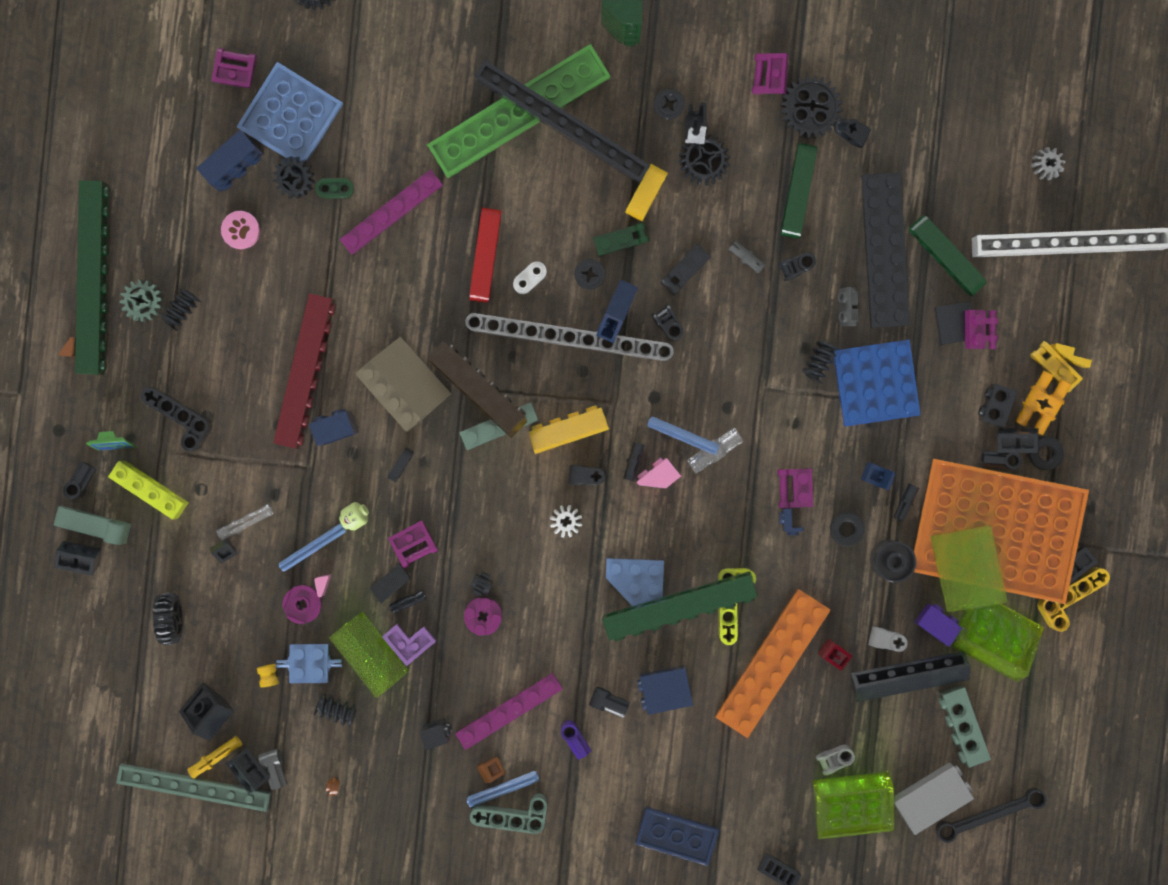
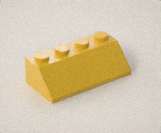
M596 405L586 408V413L580 415L578 411L568 414V419L562 421L560 417L550 420V425L544 427L542 423L532 426V431L528 433L534 453L536 454L609 430L602 408H597Z

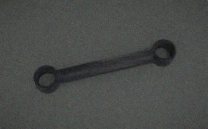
M1033 787L1028 789L1021 798L952 824L948 821H942L937 824L935 832L941 841L950 843L961 832L1025 808L1041 809L1045 806L1047 797L1040 789ZM1034 792L1041 793V801L1035 805L1031 804L1030 796ZM944 826L952 827V834L948 838H942L940 835V830Z

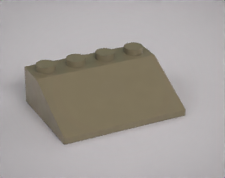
M401 337L355 373L406 432L413 429L451 395L449 390Z

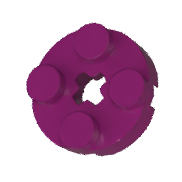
M300 585L295 586L285 594L282 606L290 621L297 624H305L311 622L320 614L322 598L317 596V591L314 588ZM304 599L307 607L301 610L299 609L300 605L297 603Z
M478 597L467 605L464 612V621L467 628L476 635H490L500 626L502 610L495 600L487 597ZM480 611L488 613L487 621L479 620Z

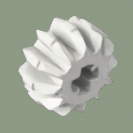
M562 505L560 506L561 513L556 509L553 511L558 517H550L551 520L556 521V523H552L550 526H558L554 531L555 534L562 530L561 537H564L565 531H568V536L572 537L571 530L575 533L579 532L574 526H582L581 522H576L582 516H574L578 509H574L571 513V505H568L567 511L564 510ZM565 516L570 517L569 520H572V523L567 524V526H563V522L561 523V519H564Z

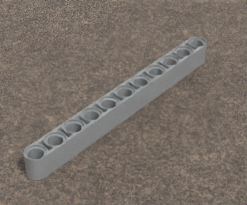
M472 313L466 318V326L471 331L660 361H666L673 355L672 346L664 342L617 335L613 346L605 348L602 345L603 338L597 336V332L477 313ZM474 317L480 320V324L476 328L470 326V320ZM493 320L499 323V327L495 331L489 329V323ZM515 323L518 325L516 333L511 334L508 332L509 324ZM534 326L537 328L535 336L530 337L526 334L528 327ZM553 329L556 332V337L554 339H547L545 337L547 330ZM567 332H572L575 335L573 342L565 341L564 335ZM586 335H591L594 338L592 345L584 344L583 338ZM629 341L632 345L631 350L624 351L621 348V343ZM648 344L651 348L650 353L643 354L640 351V346ZM667 347L670 352L669 356L662 357L659 354V349Z

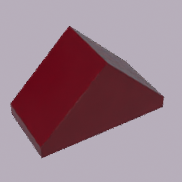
M829 638L817 653L840 671L844 669L853 657Z

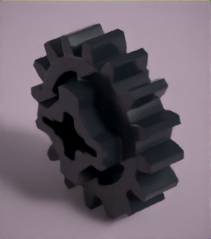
M289 156L287 160H280L281 164L275 166L278 171L273 172L277 176V179L273 181L279 184L277 190L282 188V195L288 193L290 199L294 196L298 199L308 195V191L313 189L310 184L315 183V180L311 179V176L315 175L314 172H310L312 166H306V159L300 162L299 156L294 158ZM295 176V177H299V178H297V179L294 178V179H293V178H289V177Z

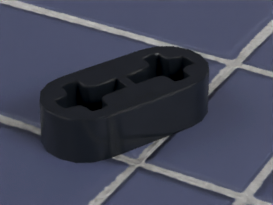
M406 447L387 478L396 483L415 452Z

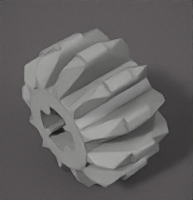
M1046 147L1044 151L1040 149L1037 151V155L1033 156L1032 159L1035 163L1031 164V167L1037 169L1033 172L1035 175L1040 173L1039 179L1046 177L1049 181L1052 177H1059V172L1064 171L1061 165L1065 164L1066 161L1060 160L1063 153L1057 155V148L1050 150L1049 147ZM1049 161L1051 165L1047 167L1045 163Z

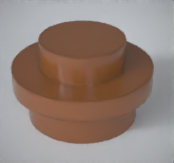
M336 777L327 780L325 791L328 792V796L337 795L340 780H337Z

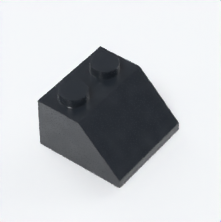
M205 683L199 686L179 711L191 732L208 741L214 737L234 712L229 703Z

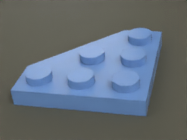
M607 558L606 579L632 606L663 597L664 560Z

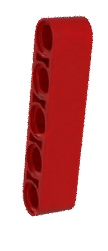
M482 208L469 301L489 303L502 210Z

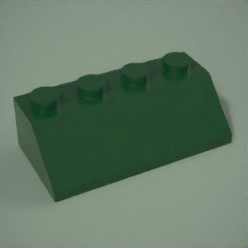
M602 0L601 25L624 46L632 47L639 44L642 28V0Z

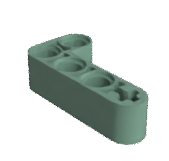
M58 506L53 524L57 527L103 538V541L116 545L127 543L131 528L130 523L65 506Z
M540 793L533 795L530 800L529 811L479 804L472 808L470 821L472 824L481 827L538 834L544 828L547 799ZM540 800L544 805L541 808H537L533 803ZM477 812H481V818H477ZM490 813L489 820H486L487 814ZM500 814L503 820L495 821L493 816ZM520 817L522 822L515 824L512 822V818ZM537 819L541 822V825L534 827L530 822Z

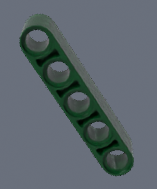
M797 144L781 226V236L797 239L801 237L817 146Z
M922 215L908 228L914 238L969 296L973 297L987 284L985 278L928 217Z

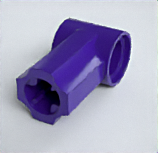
M564 721L561 725L562 738L566 740L578 760L584 758L592 751L574 721ZM567 727H572L575 731L573 734L568 735L564 730Z

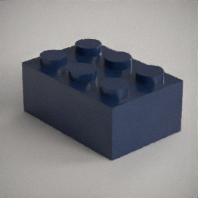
M239 130L196 169L212 187L220 192L222 190L226 191L232 186V181L244 176L248 167L256 165L261 160L263 153L246 134Z

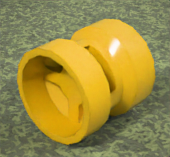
M276 664L257 668V673L260 675V687L279 684L278 677L275 674L277 671Z

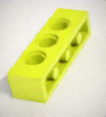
M118 461L108 476L172 520L178 519L189 503L127 461Z

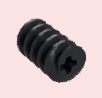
M179 289L182 296L174 295L177 302L170 301L172 308L165 307L167 314L160 313L162 320L176 331L178 329L175 325H183L180 319H188L185 313H193L190 307H198L195 301L202 302L188 290Z
M817 341L816 345L819 348H813L812 350L816 355H809L812 362L807 361L805 364L809 369L803 368L802 372L811 380L823 384L819 378H826L823 370H830L826 364H833L830 357L837 356L833 350L840 349L828 342Z
M324 693L317 703L314 716L319 712V717L323 718L326 714L328 721L334 717V723L341 719L342 726L348 721V727L351 728L357 710H355V703L349 708L348 701L341 705L340 698L336 702H334V696L326 700V693Z

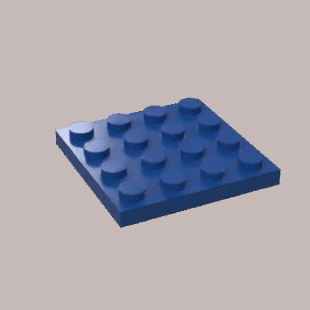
M910 339L833 351L837 355L833 358L844 427L921 415Z

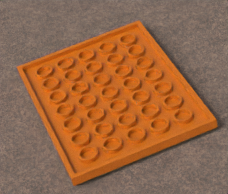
M933 459L914 547L916 556L914 572L1066 604L1089 490Z

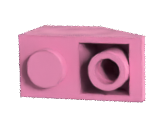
M659 458L652 464L654 468L649 472L644 470L637 476L639 480L636 482L642 486L667 488L680 478L681 475L667 458L664 460Z

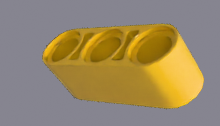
M651 164L625 213L642 222L668 172Z

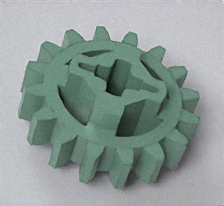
M138 280V284L130 282L131 288L125 286L124 288L127 292L121 293L124 300H121L120 303L125 304L122 311H128L126 316H133L135 321H138L140 318L141 322H146V317L149 320H153V314L159 315L157 309H163L159 305V302L164 301V299L159 298L162 292L155 291L157 286L151 285L149 281L143 283L142 280ZM151 293H152V295H153L154 301H152V299H151V297H150V294H151ZM136 298H141L148 302V304L140 303L138 300H136Z

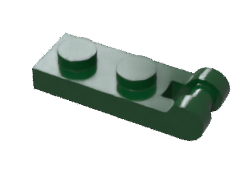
M645 223L593 237L598 256L650 242L649 236L645 232ZM638 232L639 238L634 239L632 233Z

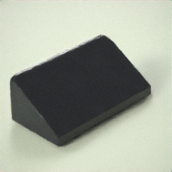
M399 563L370 589L382 604L407 583L411 576Z

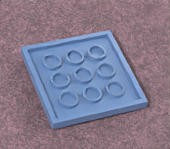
M276 62L237 125V128L286 159L289 156L293 158L299 156L300 162L305 159L308 162L343 106V103Z

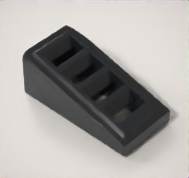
M768 853L765 854L757 869L781 885H797L801 877L799 870ZM772 861L773 863L771 867L769 868V870H766L768 863ZM779 865L776 874H773L774 869ZM783 870H787L783 878H781L780 875L782 874ZM792 873L793 876L791 877L790 881L788 882L787 880H788L790 874Z

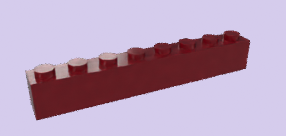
M309 293L275 433L274 444L299 449L300 445L302 446L304 443L305 435L303 430L304 427L308 426L310 417L307 414L314 402L312 393L313 389L316 390L318 386L316 376L317 372L322 369L323 360H321L322 352L325 353L327 348V341L325 339L332 327L330 318L336 311L335 300Z

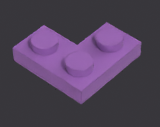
M396 624L382 636L406 666L437 641L425 626L409 638L402 628Z

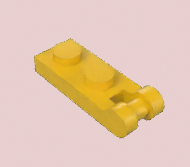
M1043 341L1039 345L1040 348L1030 354L1031 358L1038 362L1046 372L1054 375L1053 379L1058 384L1061 379L1072 384L1068 390L1070 392L1083 378L1047 342ZM1045 353L1049 355L1046 360L1042 357Z

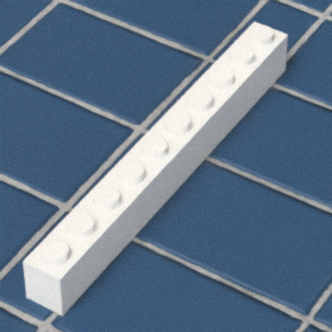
M1168 228L977 235L971 238L972 257L1164 250L1168 248Z

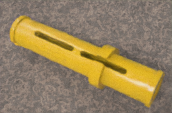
M235 735L209 755L201 757L199 762L187 769L188 773L195 779L207 769H212L214 764L241 747V740Z

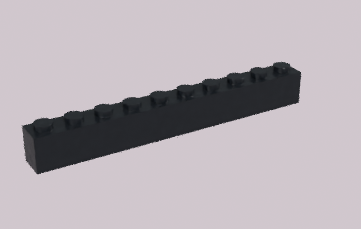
M483 61L474 76V80L634 182L640 183L649 169V164L488 61Z

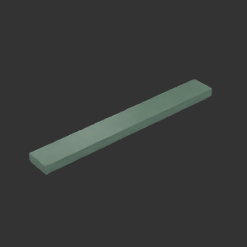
M122 763L119 766L116 784L264 812L268 811L271 797L270 791L257 789L248 794L244 787L202 778L193 779L191 776Z

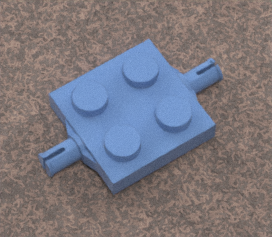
M290 644L288 660H277L276 663L284 664H277L276 667L288 668L289 683H329L331 667H342V664L335 663H342L343 661L342 659L331 660L329 644Z

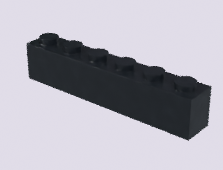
M965 651L855 672L851 673L852 689L856 702L967 681L970 680V664Z

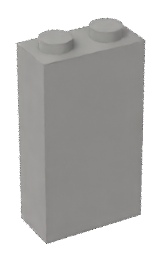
M949 762L891 798L914 835L974 799L971 795L973 790L968 782L964 783L961 779L963 774L957 765L954 767Z

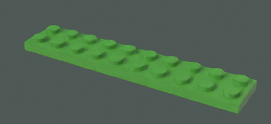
M589 44L524 85L562 109L609 80L611 76L592 45ZM502 98L430 142L427 146L446 177L450 178L540 121Z

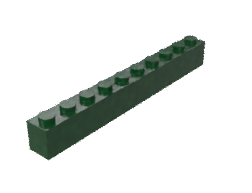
M79 180L75 374L104 375V371L107 369V361L104 357L107 351L105 332L108 330L105 313L108 312L106 294H108L109 289L106 282V275L109 273L106 256L109 255L107 236H109L110 229L109 225H107V217L110 216V208L108 206L110 187L103 181Z

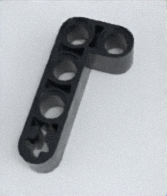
M146 388L142 391L141 399L145 404L187 428L181 439V446L184 450L197 451L202 447L212 430V422L208 418L160 389ZM150 393H153L154 397L161 400H151L152 397L149 396ZM168 401L172 403V409L169 412L165 409V404ZM184 411H187L189 414L187 421H183L181 418ZM200 421H203L205 423V429L203 431H200L198 429V423ZM191 437L195 439V446L193 448L188 445V440Z

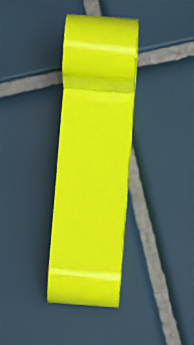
M746 568L723 569L718 575V580H722L726 573H731L732 576L751 570ZM751 571L752 578L755 584L756 575L753 571ZM737 603L733 608L725 609V607L718 609L719 638L725 645H732L737 641ZM725 612H732L733 617L730 621L723 620ZM726 626H729V632L733 635L729 637V640L723 636L727 634Z

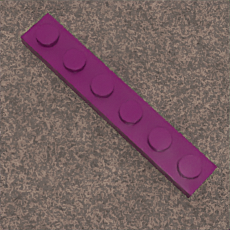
M430 169L340 238L341 242L351 255L355 254L443 186Z
M552 672L455 734L466 750L557 694L563 688Z

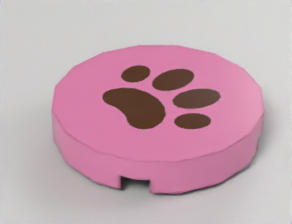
M234 211L223 220L221 234L224 241L231 247L239 250L253 246L259 239L260 227L257 219L250 213Z

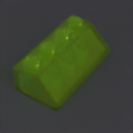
M360 612L329 637L375 698L383 694L409 672L363 612Z

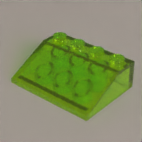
M991 525L930 536L947 612L1008 602Z
M977 591L959 623V626L963 629L950 646L960 652L965 651L967 656L1019 682L1029 675L1044 627Z
M889 772L813 780V799L818 839L894 831V786Z

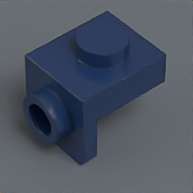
M867 462L861 480L889 490L896 473Z
M781 508L782 512L778 514L779 524H782V531L787 532V535H799V532L804 531V527H792V509Z

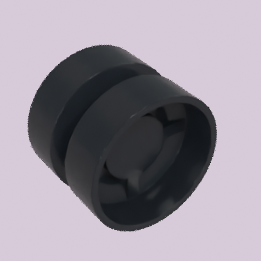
M884 540L876 544L870 553V566L876 575L887 581L903 582L914 573L916 556L908 545L896 540Z

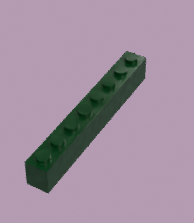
M751 571L604 614L602 621L609 641L613 639L614 641H620L625 639L627 635L637 636L643 634L644 630L651 629V631L658 630L664 624L675 625L685 618L692 620L699 617V614L705 612L706 614H712L722 607H725V609L733 608L739 602L750 603L758 595Z

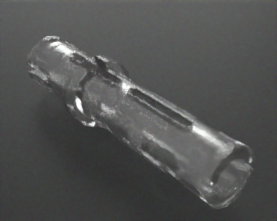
M266 504L264 507L238 520H232L230 524L217 529L216 532L222 541L236 533L240 534L243 529L274 515L273 510L269 504Z

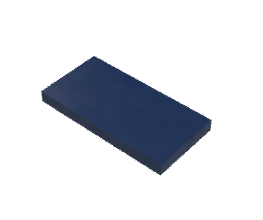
M646 806L635 844L709 866L719 828Z

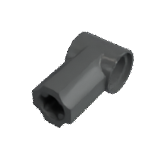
M279 749L259 754V764L270 777L268 782L271 790L286 786L288 782L282 767L283 760Z

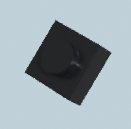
M227 539L210 548L211 554L221 564L237 555L236 548Z

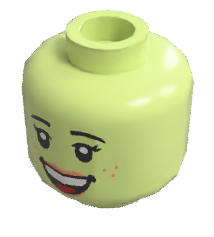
M353 502L341 510L339 520L345 529L357 530L368 522L369 511L365 505Z

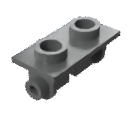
M851 287L840 288L838 294V319L840 327L857 326L859 322L858 309H852V305H858V291H856V288Z

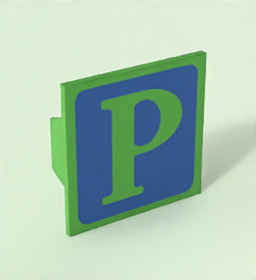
M113 431L99 432L97 440L86 442L88 446L98 451L137 448L134 443L124 437L116 438Z

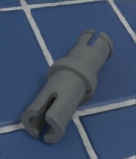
M737 240L728 249L739 257L743 264L746 263L757 273L766 265L754 256L751 250L748 251L738 243Z

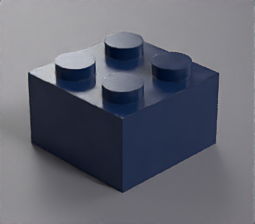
M339 409L331 412L332 416L330 417L323 415L314 418V422L309 424L316 445L324 446L358 434L359 431L352 412Z

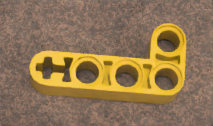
M1098 567L1087 570L1069 585L1066 604L1051 601L1052 607L1046 610L1045 604L1048 600L1039 599L1037 606L1047 625L1059 632L1066 631L1070 621L1063 609L1105 586L1110 580L1108 571ZM1083 581L1085 587L1080 591L1078 586ZM1060 617L1061 624L1056 627L1055 620Z

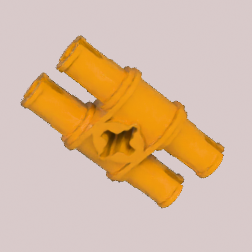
M1046 371L1042 372L1036 385L1031 386V391L1025 402H1022L1023 408L1016 419L1017 423L1026 427L1032 414L1036 411L1040 412L1041 416L1034 428H1039V434L1044 435L1051 420L1054 421L1056 419L1055 416L1061 405H1064L1065 400L1063 399L1072 385L1061 379L1054 393L1047 394L1046 389L1054 375ZM1045 398H1046V402H1047L1050 406H1045V405H1043V406L1041 407V404H1039V402L1037 401V399L1044 401Z

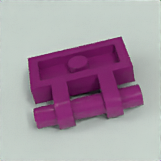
M965 310V349H986V342H989V349H997L996 341H998V335H996V324H998V318H996V310L988 311L989 318H986V310ZM986 324H989V335H986Z

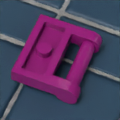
M218 48L211 81L251 89L257 55L251 53L250 55H245ZM223 60L241 61L248 63L247 67L223 63Z
M787 53L755 54L754 61H756L752 94H786L789 59ZM767 61L766 84L762 86L763 63Z
M812 469L777 470V476H779L780 481L779 508L813 507ZM787 475H792V502H788Z
M423 520L388 538L403 568L408 567L411 562L431 552L435 553L438 551ZM426 540L428 546L406 557L404 556V551Z

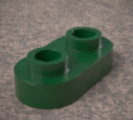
M346 178L320 179L315 185L317 195L323 199H347L353 195L355 190L353 183ZM325 186L329 187L328 192H323ZM343 186H348L347 192H342Z

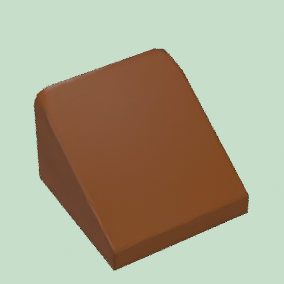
M75 337L69 338L60 351L59 356L75 357Z
M497 756L477 766L485 783H491L506 774Z

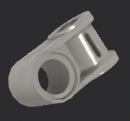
M872 626L868 645L901 652L906 649L908 642L900 633ZM899 637V640H901L902 642L901 644H897L896 647L893 641L898 640Z
M843 744L818 754L816 759L820 761L823 775H829L851 765L855 760V755L848 745ZM844 751L850 752L849 757L846 759L840 758L841 753Z

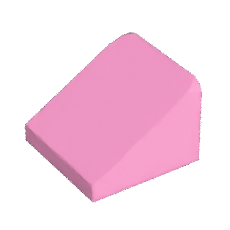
M331 574L314 579L317 596L322 597L325 595Z

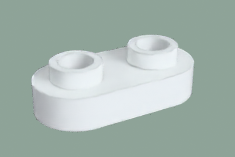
M533 262L514 279L513 286L515 291L519 294L529 293L545 278L547 273L545 265L541 262ZM535 268H539L541 270L540 273L537 275L533 273V270ZM521 281L526 282V286L523 288L519 286Z

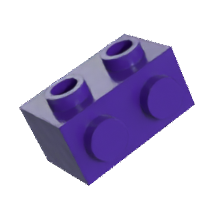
M927 603L914 622L949 647L963 629L958 625L960 621L951 615L949 617L943 614L944 610L938 605L934 604L932 606Z

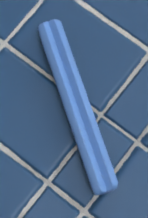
M651 417L648 421V427L713 455L719 450V444L658 418Z
M342 524L335 526L281 561L279 567L283 572L290 569L344 534L346 529Z
M533 771L468 796L467 803L469 807H473L539 781L538 773Z

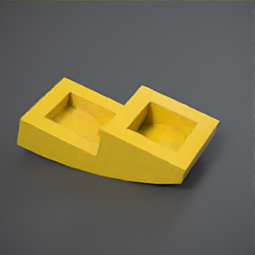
M1058 343L1050 345L1068 363L1081 368H1090L1092 360L1074 356V347Z

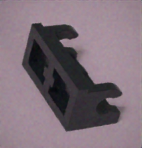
M701 102L699 111H693V104L691 103L688 107V115L685 116V143L704 144L707 127L706 103Z

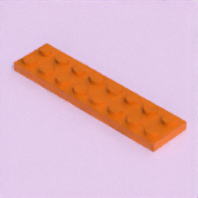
M797 589L715 717L748 738L831 610L800 589Z

